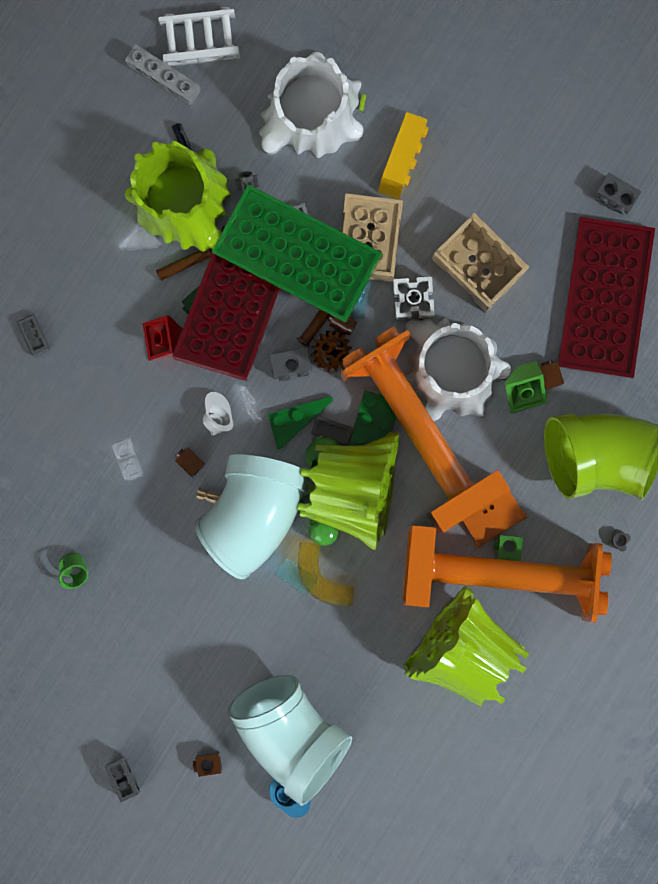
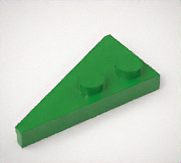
M332 396L268 414L277 449H282L285 444L333 401Z

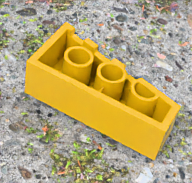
M406 112L382 175L378 193L396 200L400 199L404 186L408 187L411 178L408 174L410 170L415 168L417 162L414 159L415 155L421 152L423 143H420L422 137L426 138L429 127H426L428 119Z

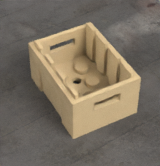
M346 193L341 232L364 244L370 242L372 248L382 252L383 255L369 280L393 282L403 200ZM369 223L374 224L375 227L373 230H369L367 228V225Z
M475 213L432 257V261L443 272H447L473 297L472 300L485 313L529 269V266ZM469 256H475L476 261L470 262ZM488 269L489 275H483L482 270Z

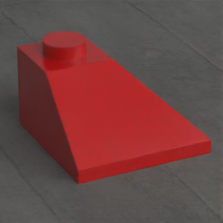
M170 315L142 323L148 360L172 357L183 329Z

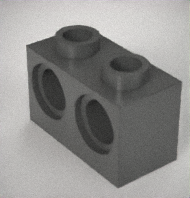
M608 172L595 196L598 197L597 200L599 202L612 205L616 212L628 214L642 191ZM610 186L613 189V194H607L604 187ZM621 196H627L630 201L629 204L622 203Z
M125 756L105 766L120 802L128 800L141 792Z

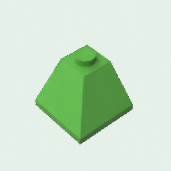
M537 361L518 366L505 382L510 413L547 403L544 378Z

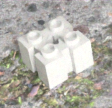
M418 277L415 283H409V278L393 279L394 298H399V302L394 304L395 320L411 319L412 314H418V319L434 317V299L429 300L428 296L433 293L432 277ZM411 295H415V298L418 297L419 300L413 303L409 298H411Z

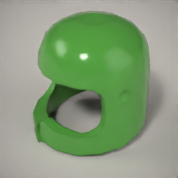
M311 520L309 522L308 534L315 543L327 546L337 539L338 529Z
M71 552L65 554L60 559L59 584L62 587L74 589L86 582L88 571L86 560L82 555ZM74 566L76 568L81 567V572L77 575H72L68 569L72 570ZM62 576L71 577L73 582L69 584L64 582Z

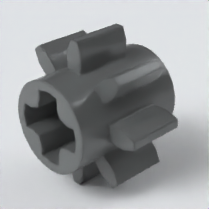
M244 171L239 174V178L235 179L237 191H242V194L248 184L255 188L259 187L258 177L253 175L251 171Z

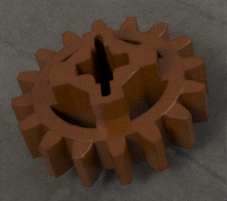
M327 330L326 335L320 333V339H314L317 343L316 346H311L315 350V352L311 353V356L316 357L313 362L319 364L318 368L324 369L327 372H330V370L337 372V367L344 369L342 359L350 354L348 350H351L352 347L347 345L350 340L346 339L344 334H339L335 330L333 332ZM335 339H337L341 345H337V341H335Z

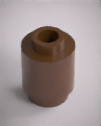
M332 315L328 319L331 322L329 326L344 335H351L358 323L351 316H349L346 323Z

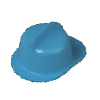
M275 779L271 782L269 794L274 806L294 818L303 817L310 809V801L301 806L284 793L285 788Z

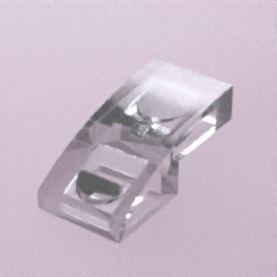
M242 386L241 395L245 408L252 421L258 426L263 421L251 407L256 403V400Z
M130 437L113 443L112 447L125 482L144 476Z

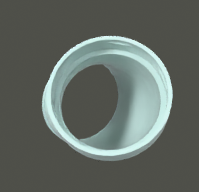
M244 454L229 456L225 472V478L228 480L221 496L213 507L195 523V529L202 545L214 561L227 573L238 579H246L278 548L295 519L298 503L301 502L302 496L307 495L310 478L301 476L302 468L260 456Z
M292 675L270 677L250 686L232 701L228 709V714L233 720L236 730L255 759L285 788L284 793L301 806L309 802L330 779L345 757L352 742V736L337 725L331 726L317 713L300 687L298 679Z

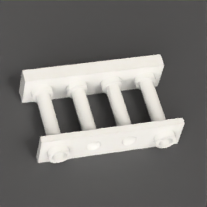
M223 7L218 11L183 15L169 13L164 14L163 17H158L160 26H166L168 52L163 54V62L169 66L240 59L239 48L232 44L230 19L235 18L234 9ZM222 20L225 42L223 48H216L213 45L211 21ZM203 22L206 42L204 50L195 49L192 23ZM185 24L186 52L178 53L176 51L173 25Z

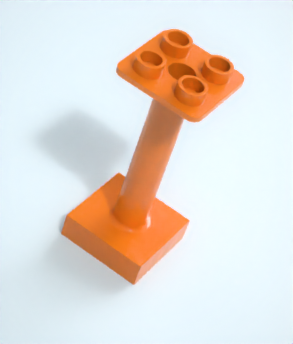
M394 326L376 338L374 344L377 349L367 355L361 347L343 358L342 365L345 369L341 372V379L345 382L352 377H372L447 496L445 503L427 513L437 532L444 533L511 489L499 470L489 474L477 483L471 481L395 361L411 334L408 330L400 334Z
M413 525L409 527L402 604L429 607L431 583L435 582L573 595L577 597L582 607V621L596 623L597 615L606 616L608 592L600 591L601 576L610 575L612 554L611 552H603L602 543H588L586 557L579 566L435 553L436 528Z

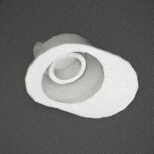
M210 392L205 397L206 412L203 416V424L210 431L211 435L214 436L217 433L232 430L233 420L227 399L217 392Z

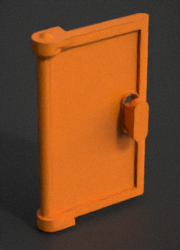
M509 491L464 519L463 522L472 535L476 547L481 548L482 545L504 531L527 519V515L521 510Z

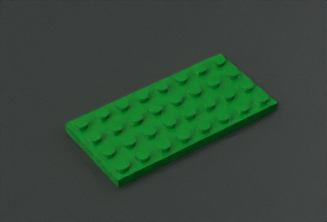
M249 184L212 250L213 254L345 323L383 255L382 252Z

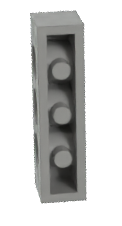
M136 44L125 59L128 67L189 106L192 105L201 91L199 84Z

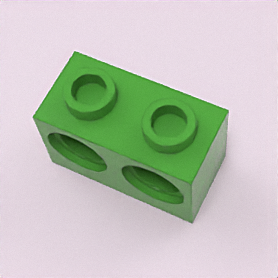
M498 535V539L494 541V550H497V555L494 559L521 561L523 538ZM507 540L513 544V548L509 552L503 548V543Z

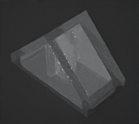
M140 224L122 244L124 252L162 248L161 241Z

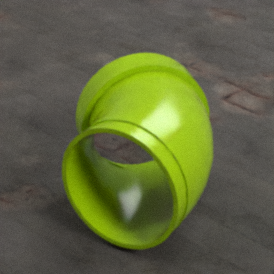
M573 413L550 417L545 424L544 448L548 468L557 489L565 498L581 497L591 494L593 490L605 489L622 492L630 496L633 495L640 500L645 499L658 473V424L631 416L600 413L578 416Z

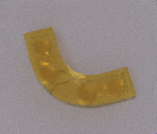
M300 542L298 573L302 584L305 585L314 598L321 602L351 607L353 604L354 587L337 585L325 580L319 571L320 545Z

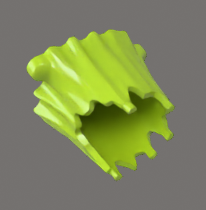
M174 140L170 144L153 142L150 152L147 154L138 153L134 156L136 161L130 176L131 186L125 191V198L129 203L137 206L138 224L150 235H160L167 244L172 241H178L183 250L191 246H195L203 252L207 249H214L222 234L216 226V221L219 217L227 214L223 208V202L231 196V192L227 187V178L217 170L214 152L209 148H203L195 153Z
M390 432L385 437L366 445H316L315 451L325 453H319L317 466L311 469L302 468L301 476L309 477L315 485L308 487L307 490L312 503H298L297 510H300V516L346 532L361 540L369 548L376 550L381 536H385L395 484V461L400 433Z
M464 586L455 598L446 604L433 619L430 629L422 637L421 645L407 658L403 669L405 670V675L413 680L442 686L478 706H482L485 700H495L502 704L505 701V697L499 694L496 688L497 684L506 682L510 669L524 673L526 667L520 663L515 653L526 659L529 652L524 650L525 647L511 637L486 613L479 600L474 598L473 591Z

